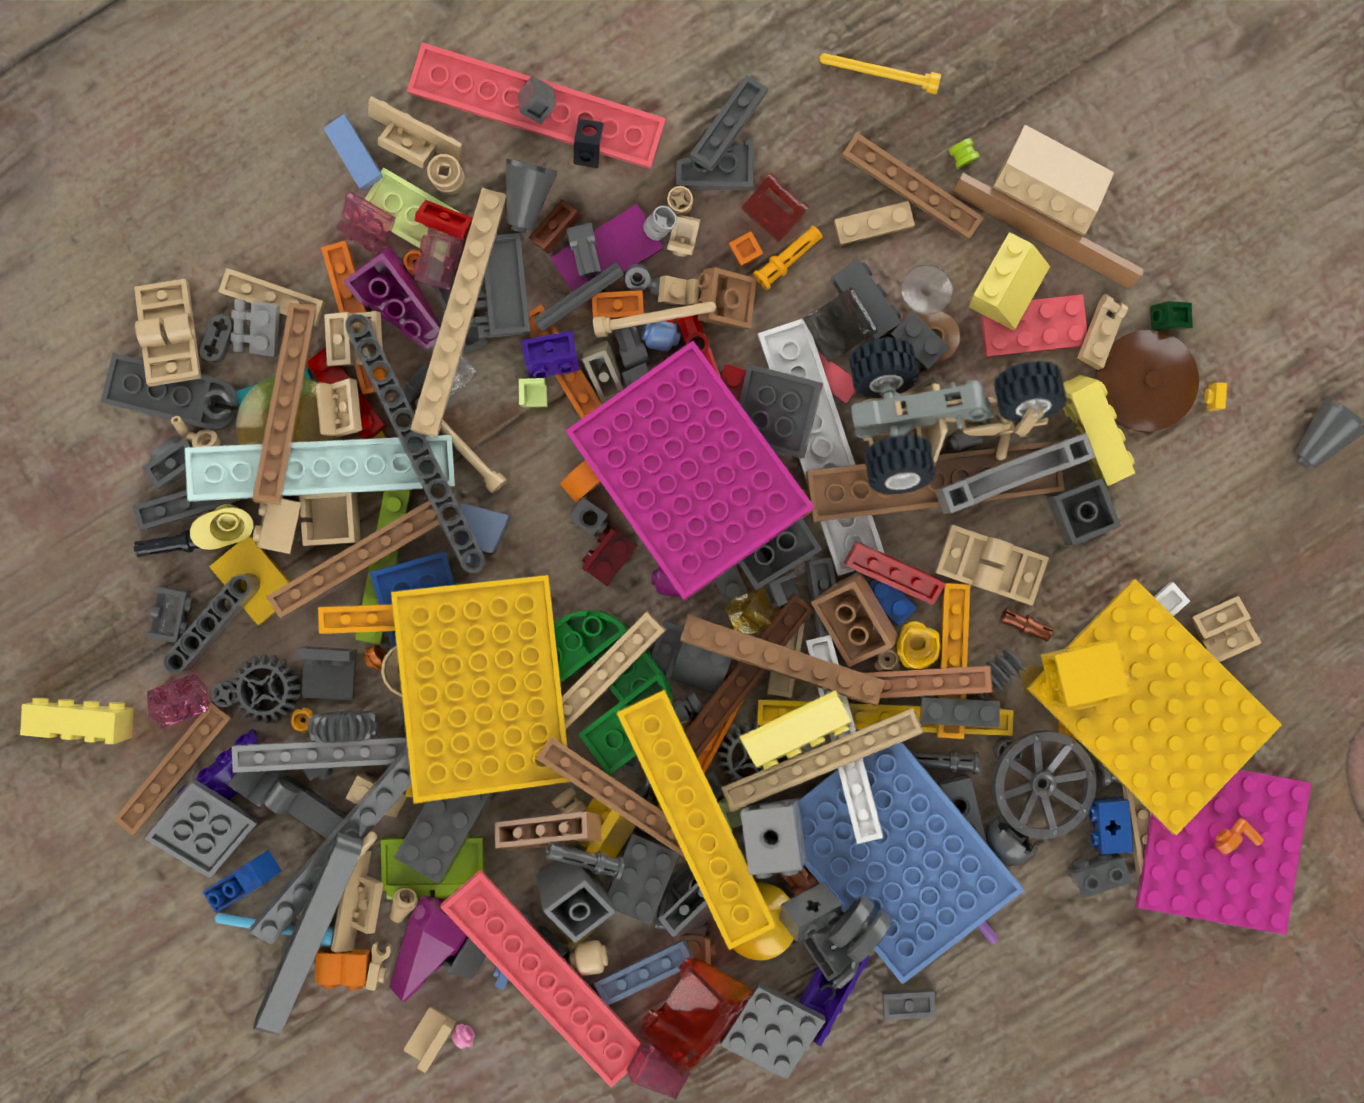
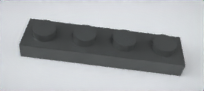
M746 75L691 152L690 159L712 172L766 96L768 88Z

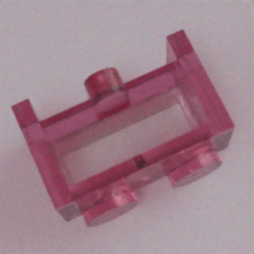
M428 229L427 235H423L420 242L422 254L420 260H416L414 264V280L450 291L463 241L459 238Z

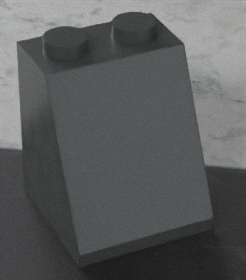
M556 860L536 875L543 912L574 943L616 913L599 876L592 874L590 869Z

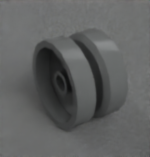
M861 894L847 908L828 936V940L838 948L848 944L846 955L856 963H860L872 952L886 934L893 920L883 909L872 913L874 902L865 894Z

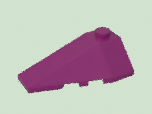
M390 246L343 280L362 305L381 312L383 320L391 322L401 330V333L426 351L436 344L441 324L407 268Z
M423 895L410 916L389 986L402 1002H406L426 983V978L433 971H438L442 967V962L449 955L453 956L460 949L467 937L457 924L441 909V903L444 900Z

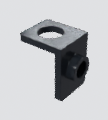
M585 119L578 120L574 139L573 163L575 165L598 168L604 123ZM586 127H592L597 133L594 136H586L582 133V130Z

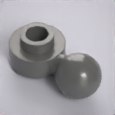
M642 264L630 265L624 275L627 287L633 291L649 288L650 293L658 298L660 277L650 278L648 268ZM640 273L642 276L636 279L633 277V274Z

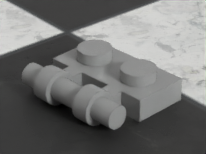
M235 299L234 309L231 310V318L234 319V328L230 340L233 341V351L242 352L244 342L250 343L249 353L271 357L277 356L280 305L254 301L251 303V310H245V300ZM244 320H251L250 333L244 332Z

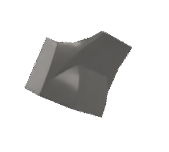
M173 436L151 451L150 462L142 468L157 489H162L174 483L186 474L185 448L192 447L186 438L181 440Z

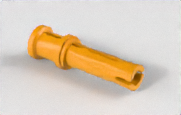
M811 226L780 255L770 257L769 263L759 271L755 270L753 272L757 282L765 290H769L771 288L770 284L778 277L785 276L788 271L787 268L823 238L820 231L815 226Z

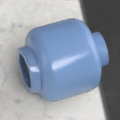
M665 320L644 324L641 339L644 340L646 347L650 349L668 352L672 346L678 345L681 332L677 331L675 321Z

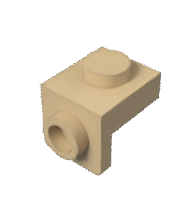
M675 214L677 222L672 228L667 249L671 250L674 255L686 257L687 254L692 255L701 219Z

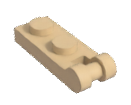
M1107 294L1101 297L1077 359L1097 370L1104 368L1121 320L1128 311L1127 305L1121 302H1114V298ZM1108 310L1112 312L1111 317L1106 315Z

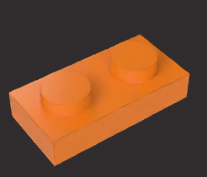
M643 291L597 293L592 297L593 318L605 316V318L618 319L644 314Z

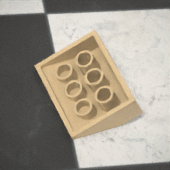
M1024 125L991 188L1084 236L1098 212L1114 172Z

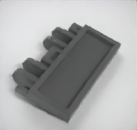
M520 233L496 235L478 299H487V301H477L474 312L488 311V316L472 317L470 328L478 327L479 338L530 334ZM462 254L458 256V262H460Z

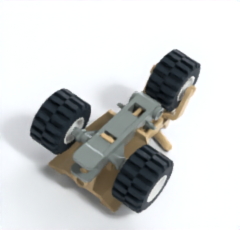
M888 337L868 341L858 346L849 358L854 390L864 397H872L871 399H865L863 402L854 404L852 406V416L857 437L863 438L864 441L869 440L870 446L865 451V463L870 488L883 494L909 493L927 486L934 480L936 476L935 464L947 433V421L957 422L958 428L962 429V432L969 436H989L999 433L1000 439L996 458L999 461H1003L1007 455L1011 438L1010 433L1026 437V434L1029 433L1032 427L1046 425L1048 417L1057 413L1067 402L1061 369L1052 362L1028 361L1007 368L1006 371L1001 372L994 380L997 398L994 399L993 397H985L984 387L979 381H969L964 386L956 387L955 383L951 382L950 388L940 390L939 384H932L906 392L918 381V370L912 344L900 338Z

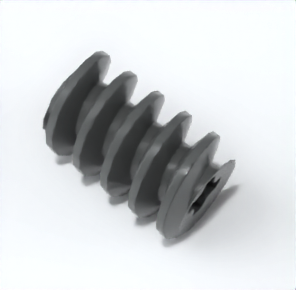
M1008 649L1003 650L1004 658L1000 655L994 657L996 664L989 660L986 662L987 666H991L993 693L988 694L992 697H995L993 688L996 687L1000 691L1004 690L1003 681L1012 685L1011 675L1019 680V670L1021 669L1026 673L1021 662ZM977 693L981 700L987 701L986 693Z

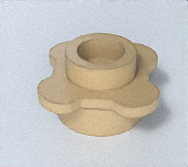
M896 647L877 654V662L874 665L877 671L881 672L884 669L891 671L899 670L900 664L898 663L899 657ZM886 657H889L890 660H889V661H885V658H886Z

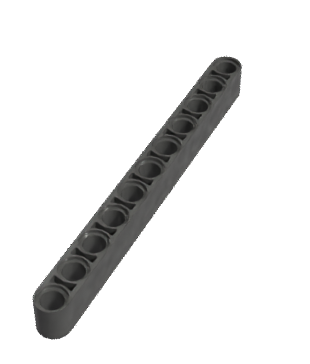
M352 314L347 318L345 327L356 354L462 569L468 574L478 573L484 566V555L425 435L411 431L415 415L369 321L362 314ZM359 322L364 324L365 329L361 333H354L350 329L351 326ZM366 346H373L377 351L375 355L366 357L362 354V350ZM378 369H384L387 371L388 376L380 381L375 379L373 374ZM388 393H397L400 397L399 401L395 404L387 403L385 396ZM403 415L411 419V424L405 428L398 426L396 420ZM419 439L423 447L419 451L410 450L408 448L410 440ZM424 462H430L434 466V471L429 475H424L419 470L420 465ZM440 485L444 487L446 494L442 498H435L431 494L432 487ZM448 508L455 510L457 513L456 520L452 522H447L442 517L443 511ZM457 532L466 533L469 538L468 543L465 545L456 544L454 535ZM476 555L480 560L479 567L475 569L468 568L465 563L466 557Z

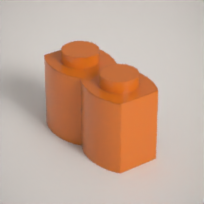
M320 948L316 953L315 984H320L325 989H333L338 985H345L350 990L362 989L363 986H366L369 965L371 963V950L353 949L352 951L335 953L331 951V948Z

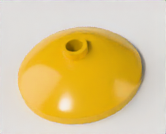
M755 882L776 927L733 949L748 959L769 960L782 954L794 940V937L779 919L781 904L790 900V897L773 884Z

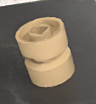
M439 154L430 160L427 174L434 187L441 194L455 195L464 188L466 176L459 162L453 156Z

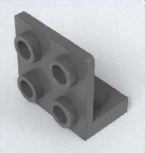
M310 646L298 648L297 659H304L302 697L352 700L354 698L356 649Z

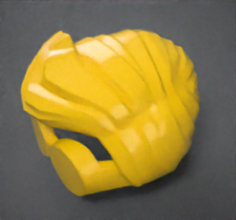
M917 621L909 622L902 627L896 644L897 654L903 666L912 670H923L933 664L938 659L941 648L939 633Z

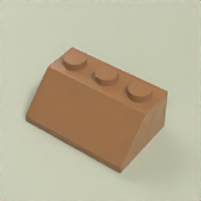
M857 572L838 581L811 601L812 606L849 667L894 647L898 634L862 573Z

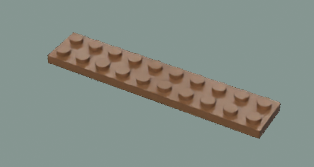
M1059 440L1009 446L1006 458L1003 461H999L996 458L997 448L938 455L935 464L936 476L934 480L921 489L903 494H883L871 489L868 482L866 464L806 471L809 500L815 507L811 511L812 522L941 507L935 489L1059 442ZM1062 470L1021 484L983 501L1065 491Z

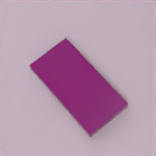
M637 204L594 230L597 244L595 248L601 272L613 263H617L624 274L630 265L640 264L664 249L660 240L650 239L645 234L643 224L646 217ZM570 246L550 257L571 292L596 276H579L574 251L571 250Z

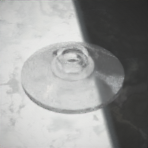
M920 265L911 269L904 277L901 286V294L906 305L920 314H934L943 310L950 302L953 293V285L948 274L934 265ZM927 289L930 295L924 296L921 291Z

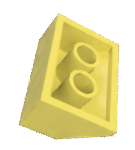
M1009 232L974 293L969 308L1015 330L1048 272L1050 265L1032 243Z

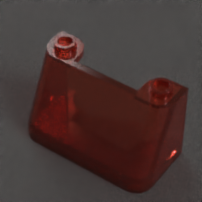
M688 957L681 963L678 968L680 970L678 976L681 980L661 1008L656 1011L651 1009L644 1016L643 1021L645 1023L639 1030L642 1036L681 1076L685 1075L709 1056L755 993L746 984L697 957L693 959Z

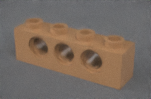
M591 812L495 822L496 849L515 851L547 847L549 842L569 845L602 841L601 815Z

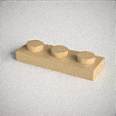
M909 201L834 220L840 246L910 229L915 226Z

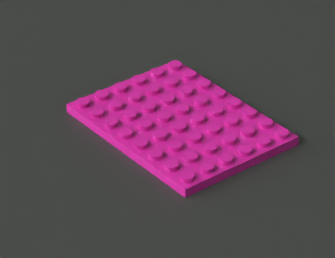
M694 341L687 344L565 430L684 601L815 509Z

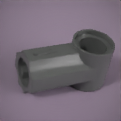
M592 223L566 228L571 250L574 251L579 276L590 277L600 273L601 269L595 248L597 244Z
M636 326L614 330L626 371L643 363H646V365L650 364L645 345L640 340Z

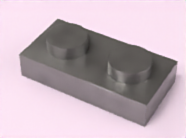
M933 989L882 992L883 1017L885 1020L936 1017L935 993Z

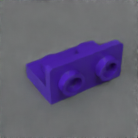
M572 331L522 340L525 366L529 378H546L547 376L569 374L580 370Z

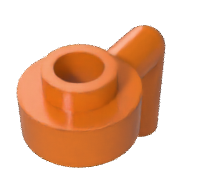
M1240 818L1230 830L1227 828L1223 829L1216 835L1215 847L1224 855L1232 852L1242 842V832L1256 846H1259L1264 839L1245 819Z

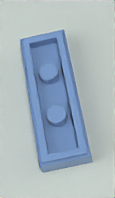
M345 114L324 127L325 132L359 189L364 191L383 178L382 173Z

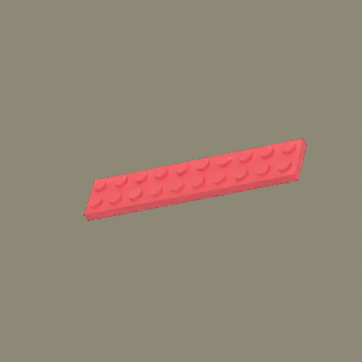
M423 42L421 43L407 88L408 94L573 146L579 119L602 122L604 127L600 143V154L651 170L666 118L541 80L553 88L556 107L544 122L539 124L519 111L518 93L531 76ZM586 127L582 130V133L586 136H594L597 131L592 127Z
M481 869L441 903V909L610 1087L614 1086L650 1053L642 1041Z

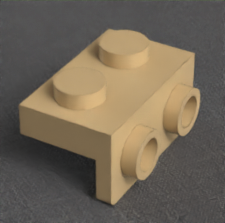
M349 378L334 384H316L320 433L322 435L341 437L361 431L357 380Z

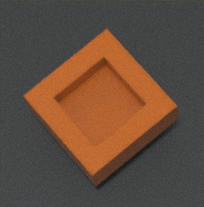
M751 231L729 243V247L740 267L763 255Z

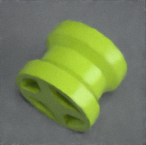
M972 138L963 140L948 150L950 155L954 156L956 160L955 166L957 169L966 167L980 158L979 152L973 148L974 142Z

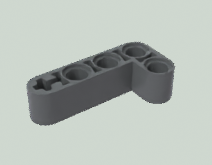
M284 776L279 779L264 800V804L270 810L281 815L286 812L290 813L326 839L348 815L291 776Z

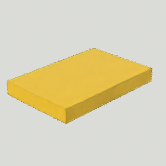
M250 535L247 539L238 542L209 567L224 585L232 577L245 573H253L258 577L260 588L244 609L257 625H261L276 613L266 596L290 581L264 549L256 546L257 541H253V536ZM242 579L241 588L246 592L248 589L247 582Z

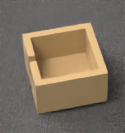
M358 492L299 495L301 517L312 518L313 523H301L303 546L346 544L361 541Z
M282 499L281 506L260 503L258 515L262 516L260 526L255 525L252 538L253 541H257L256 546L290 554L301 503Z

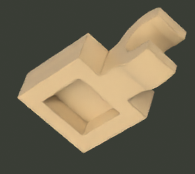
M376 941L372 946V961L369 965L365 989L376 991L380 983L385 982L387 968L384 967V961L392 953V944H388L385 953H381L378 950L379 942Z

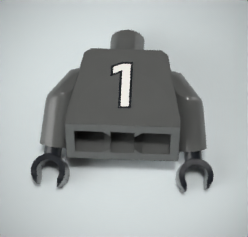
M834 925L831 927L826 926L818 930L811 938H803L801 940L828 982L833 980L832 983L823 984L820 992H822L826 987L832 988L833 993L827 1000L833 999L836 995V989L843 988L855 977L860 964L854 962L846 955L848 944L838 948L828 940ZM794 940L791 945H795L798 942Z

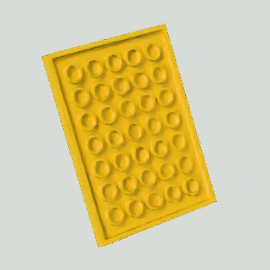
M548 575L391 592L413 802L420 803L570 782L536 759V756L550 736L567 747Z
M1132 579L1065 648L1097 641H1117L1124 653V660H1122L1124 671H1127L1130 677L1129 693L1107 698L1108 701L1106 703L1087 708L1071 709L1070 707L1052 705L1044 670L1027 689L1172 834L1177 835L1282 724L1136 579Z

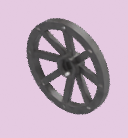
M1047 730L1025 734L1012 742L1004 750L996 764L992 780L993 799L1001 817L1016 831L1037 839H1051L1062 836L1082 822L1093 804L1096 794V772L1093 762L1087 751L1069 736ZM1041 741L1062 743V747L1043 769ZM1031 744L1033 772L1013 760L1020 751ZM1070 751L1077 756L1082 770L1052 775ZM1008 767H1011L1027 778L1026 783L1004 790ZM1084 779V789L1080 802H1077L1056 788L1057 783ZM1030 791L1017 819L1010 811L1006 799ZM1050 795L1075 809L1067 819L1059 824H1056L1048 797ZM1038 796L1048 826L1047 828L1026 826Z

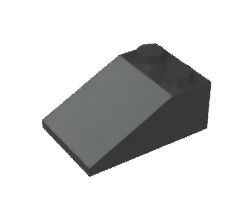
M801 518L738 562L754 590H758L822 549L803 518Z

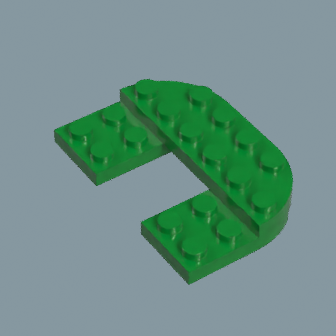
M600 610L578 611L554 623L560 684L587 663L591 662L594 665L630 627L617 616ZM647 650L609 687L620 703L578 734L608 775L614 773L637 755L617 712L662 690H665L673 707L669 682Z

